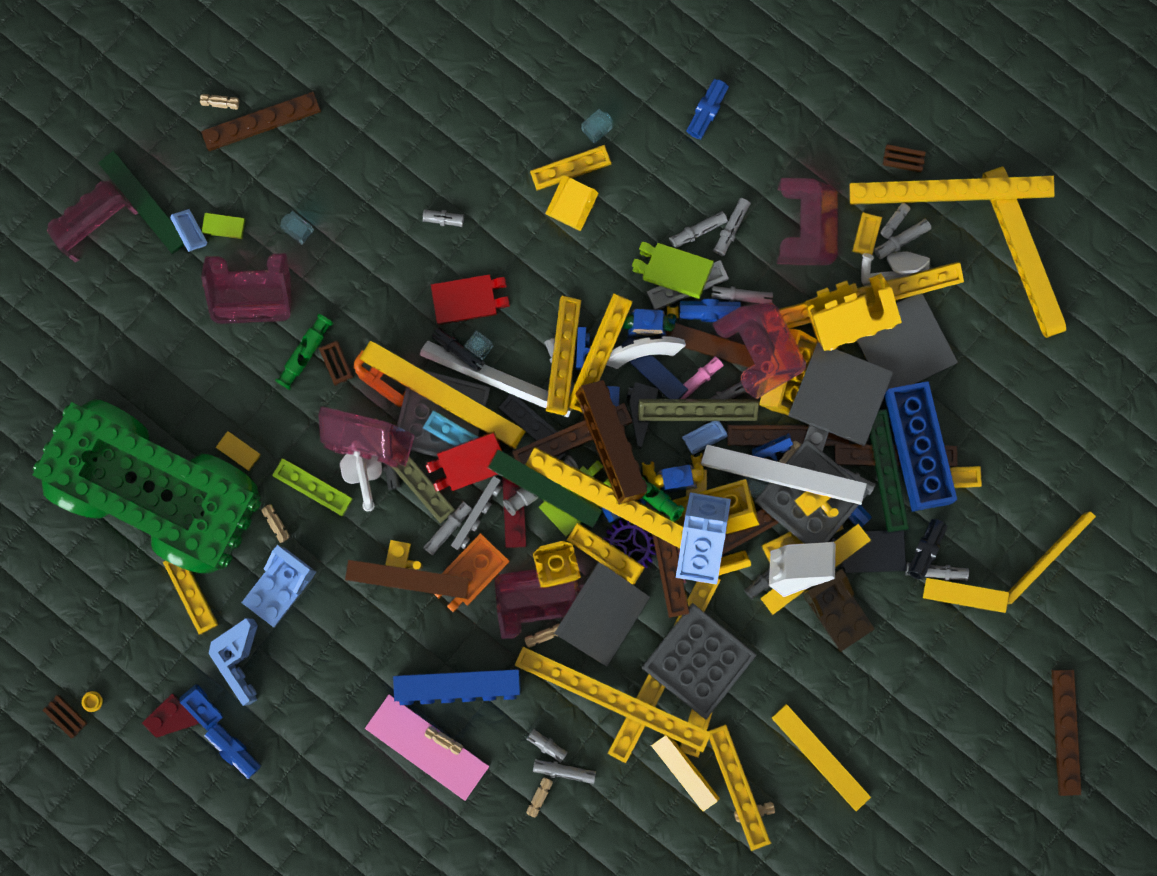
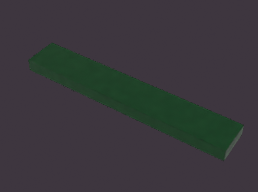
M114 151L98 162L172 254L185 245L172 221Z
M887 409L879 410L869 435L887 532L908 530L909 525Z
M496 450L487 466L488 469L590 528L594 527L602 512L598 507L500 450Z

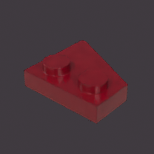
M171 694L142 724L157 738L197 725L199 722L180 703L177 696Z

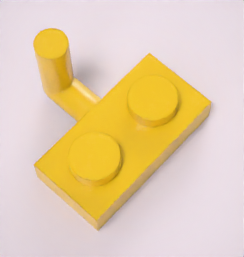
M805 491L794 500L806 516L812 514L820 506L829 517H835L839 513L838 509L832 508L827 502L831 497Z
M390 540L386 566L421 570L423 568L422 563L408 560L411 544Z

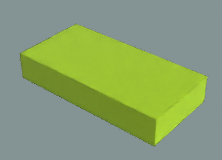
M205 213L202 233L242 239L246 220L239 217Z

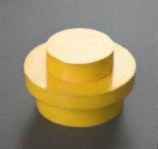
M90 691L83 696L82 706L86 711L95 712L102 707L103 698L98 692Z

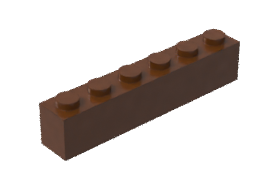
M604 380L581 385L575 394L618 504L641 499L647 493V484L642 479L639 464L632 454V446L627 441L624 426L620 423L617 416V408L611 401L609 388L605 385Z

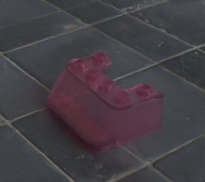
M781 178L778 190H781L782 195L788 199H801L800 238L789 237L781 242L777 264H832L838 255L837 190L833 186L815 179Z
M111 181L99 182L95 187L96 189L91 193L83 195L76 205L68 207L61 217L53 219L48 224L47 232L55 245L75 263L79 260L70 249L122 207L126 206L134 215L138 213Z
M286 253L270 255L267 260L268 270L229 272L227 262L222 257H205L201 278L210 318L219 324L275 322L289 319L291 315V278Z
M773 303L739 307L712 323L717 334L723 338H728L737 332L740 333L755 365L742 373L741 383L745 391L756 399L805 370L806 361L779 308Z
M320 407L318 417L320 442L324 444L323 448L342 455L344 453L353 455L354 452L360 453L359 457L371 460L372 456L377 457L378 462L398 468V465L406 466L414 434L385 421Z
M537 569L506 573L496 577V604L501 638H515L522 631L521 623L561 617L563 620L579 594L577 580L551 587H541Z

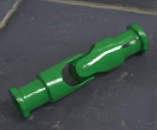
M319 313L312 328L307 330L301 343L296 347L284 365V371L279 378L275 379V382L288 390L291 389V384L297 376H300L311 359L313 352L324 339L323 335L328 327L333 325L332 321ZM298 355H302L304 357V359L300 362H298Z
M645 481L647 493L642 499L657 511L668 515L672 522L677 521L684 512V507L682 505L678 506L671 500L670 496L652 483ZM655 491L658 495L652 498Z

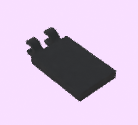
M904 530L894 532L864 531L871 541L837 566L844 567V573L906 571ZM831 538L828 542H835L839 538Z

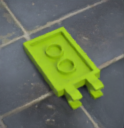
M646 242L641 243L639 248L641 250L640 254L651 257L648 265L639 259H634L632 264L633 272L643 274L644 281L700 299L714 266V261L657 243L656 247Z
M597 460L588 470L584 466L579 470L593 477L603 468V465ZM607 479L604 484L612 487L609 479ZM569 490L570 492H572V493H574L575 495L581 497L582 499H584V500H586L587 502L593 504L594 506L599 507V505L593 503L592 501H590V500H588V499H586V498H584V497L578 495L577 493H575V492ZM545 501L539 506L543 513L566 537L573 531L577 523L581 524L580 521Z

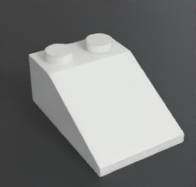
M834 542L792 544L772 550L770 552L769 586L785 597L835 579L836 544Z

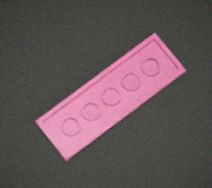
M389 694L365 729L466 801L489 768V765L464 747L460 754L456 755L450 749L447 750L435 743L434 739L430 740L425 737V731L429 726L437 728L407 706L400 705L399 701L394 702V697Z

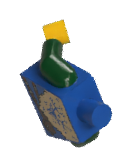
M667 306V316L662 310L634 309L630 315L628 312L622 327L628 329V336L662 338V336H666V331H672L675 328L676 319L679 318V306L675 308Z

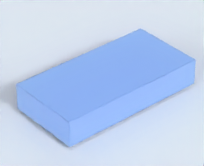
M190 209L171 215L170 218L188 252L207 245V241Z
M711 421L684 435L682 439L690 453L694 455L704 450L707 445H713L728 437L720 421Z

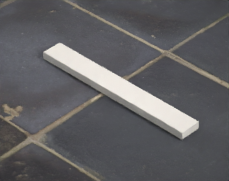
M427 341L421 349L420 355L541 407L546 408L547 390L485 364L482 367L476 363V365L482 368L479 372H476L451 351L447 352L444 347ZM568 407L567 414L563 416L569 417L573 409Z
M711 445L706 446L701 462L702 466L862 505L867 483Z

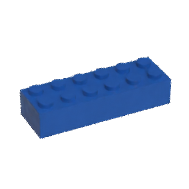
M929 381L888 389L884 397L912 512L953 504L957 501V496Z
M520 669L393 676L394 702L399 701L400 705H412L415 700H420V704L435 703L434 699H441V703H453L455 698H462V702L476 701V697H483V701L496 700V696H504V700L517 699V695L521 694Z

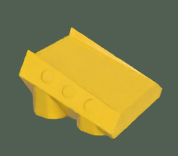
M563 176L545 214L581 231L591 209L595 205V200L599 193L595 189L569 176Z
M559 541L543 545L533 553L541 587H551L581 578L572 543Z

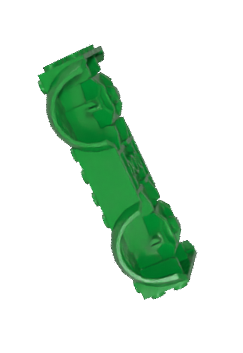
M93 399L81 406L71 402L70 405L65 407L63 419L55 426L51 441L47 442L43 448L44 454L41 460H38L33 467L34 473L32 475L41 479L43 495L49 501L69 512L89 518H103L110 514L151 535V547L158 556L180 568L197 573H213L219 569H224L225 566H229L233 558L231 554L234 548L237 549L239 547L243 531L247 530L252 522L250 519L253 512H257L261 505L258 487L249 476L233 465L212 455L199 454L189 461L149 441L148 430L142 423L120 408L105 401ZM135 472L137 480L134 483H128L125 478L127 473ZM153 481L155 489L150 493L146 492L145 484ZM165 490H170L173 493V498L168 502H165L161 497Z

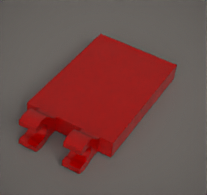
M489 274L431 284L437 324L497 315L496 309L510 307L508 296L494 300L493 289L506 288L505 277L491 280Z
M495 432L437 453L438 459L427 462L426 468L428 473L442 467L446 475L445 478L438 479L433 484L436 492L448 486L454 491L498 475L487 468L496 450L502 451Z

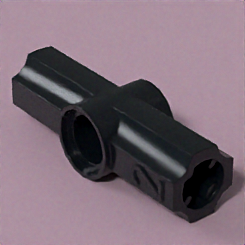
M931 519L924 537H921L915 550L914 559L908 568L907 573L917 580H924L931 562L934 561L941 546L939 544L948 527L943 521Z

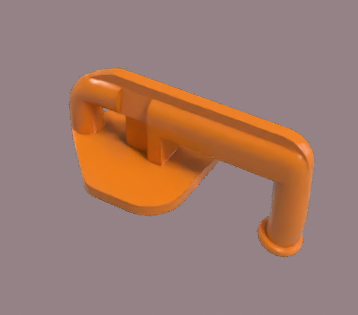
M361 350L354 361V369L359 379L396 406L402 407L405 392L401 395L382 381L380 378L384 373L371 367L368 371L362 366L364 362L359 359L363 353V350Z

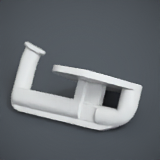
M895 252L887 256V261L893 271L870 273L871 261L874 257L871 254L863 253L861 282L864 286L871 285L869 278L880 273L887 281L928 270L930 268V258L911 252Z
M354 440L352 447L340 462L342 478L350 484L360 482L363 497L362 507L365 511H372L374 509V502L369 481L379 478L382 474L380 456L362 445L360 440Z

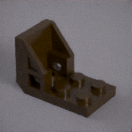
M842 569L835 571V579L815 585L802 593L806 602L840 652L875 630L854 599V592Z

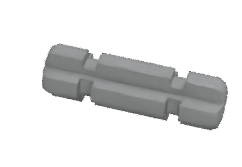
M901 203L880 234L888 239L904 219V216L910 211V207L905 203Z

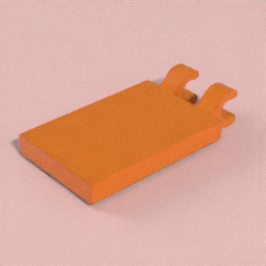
M481 533L442 573L470 578L467 599L455 597L447 606L453 613L463 602L468 606L510 562ZM434 594L438 599L442 596Z

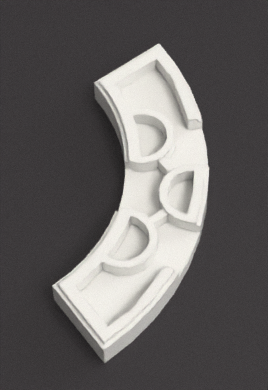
M662 336V339L650 340V337L634 340V344L623 348L619 346L613 349L606 365L618 369L633 359L647 355L661 354L674 356L686 346L684 339Z

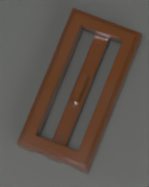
M886 145L882 165L921 173L926 152ZM889 151H890V152L901 153V154H906V155H911V156H916V157H920V158H914V157H909V156H904V155L893 154V153H889ZM888 158L918 163V166L889 161Z
M338 341L319 348L335 386L354 378ZM334 346L347 372L345 376L332 349ZM327 349L329 350V353L340 376V378L336 379L334 371L325 353V350Z
M56 695L54 700L42 710L71 739L88 724L59 695ZM59 703L80 725L77 726L56 704ZM51 709L57 712L75 731L73 732Z

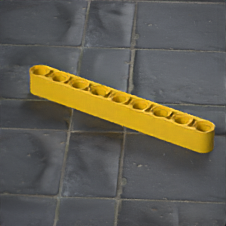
M1002 166L984 172L982 178H1008V175ZM990 200L1042 334L1045 338L1065 332V320L1018 200Z
M369 341L359 358L366 364L487 434L495 432L499 441L514 449L517 448L526 432L514 423L372 341Z

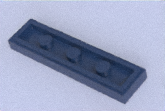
M630 336L620 346L623 348L634 344L635 339ZM652 355L629 361L667 399H680L688 392V389Z

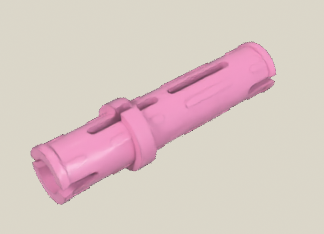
M716 356L703 368L700 367L698 372L683 384L688 389V392L680 399H686L724 366Z

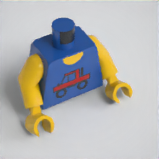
M700 453L698 457L691 455L693 467L685 465L660 470L657 474L654 470V462L651 461L650 465L642 463L643 475L647 477L648 482L664 493L697 488L696 483L704 479V467L701 465L703 454Z

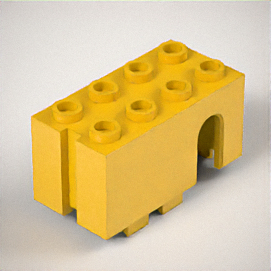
M881 273L869 278L875 298L871 306H867L864 295L859 296L856 283L849 285L848 281L836 284L837 290L829 292L828 287L817 291L818 297L805 301L814 334L824 351L834 350L839 345L856 342L861 337L873 336L878 331L892 329L897 324L902 323L892 287Z

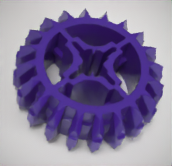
M619 520V528L612 524V528L615 531L607 530L606 533L611 537H603V539L611 545L622 548L624 553L627 554V547L622 544L625 542L628 544L631 536H633L632 545L636 548L635 550L631 549L628 556L630 557L634 552L644 553V557L637 562L646 569L648 566L645 560L650 563L653 562L649 554L656 555V552L651 550V547L655 548L654 543L650 542L653 540V535L649 537L648 534L650 532L644 531L635 524L630 525L631 522L626 521L627 525H624L623 521ZM631 530L626 540L614 539L621 531ZM637 532L644 537L647 548L636 543L635 537Z

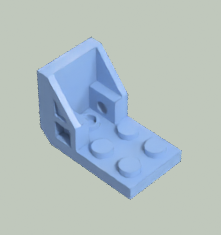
M690 492L676 578L717 584L731 499Z
M279 545L272 551L264 568L265 573L241 602L272 627H276L316 573L315 570L293 553Z
M249 618L244 619L213 640L209 649L210 657L243 706L251 705L257 701L255 689L251 684L247 685L244 680L246 676L241 668H236L238 663L249 657L258 628L255 620Z

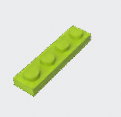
M283 458L272 475L341 516H344L353 500L351 497Z

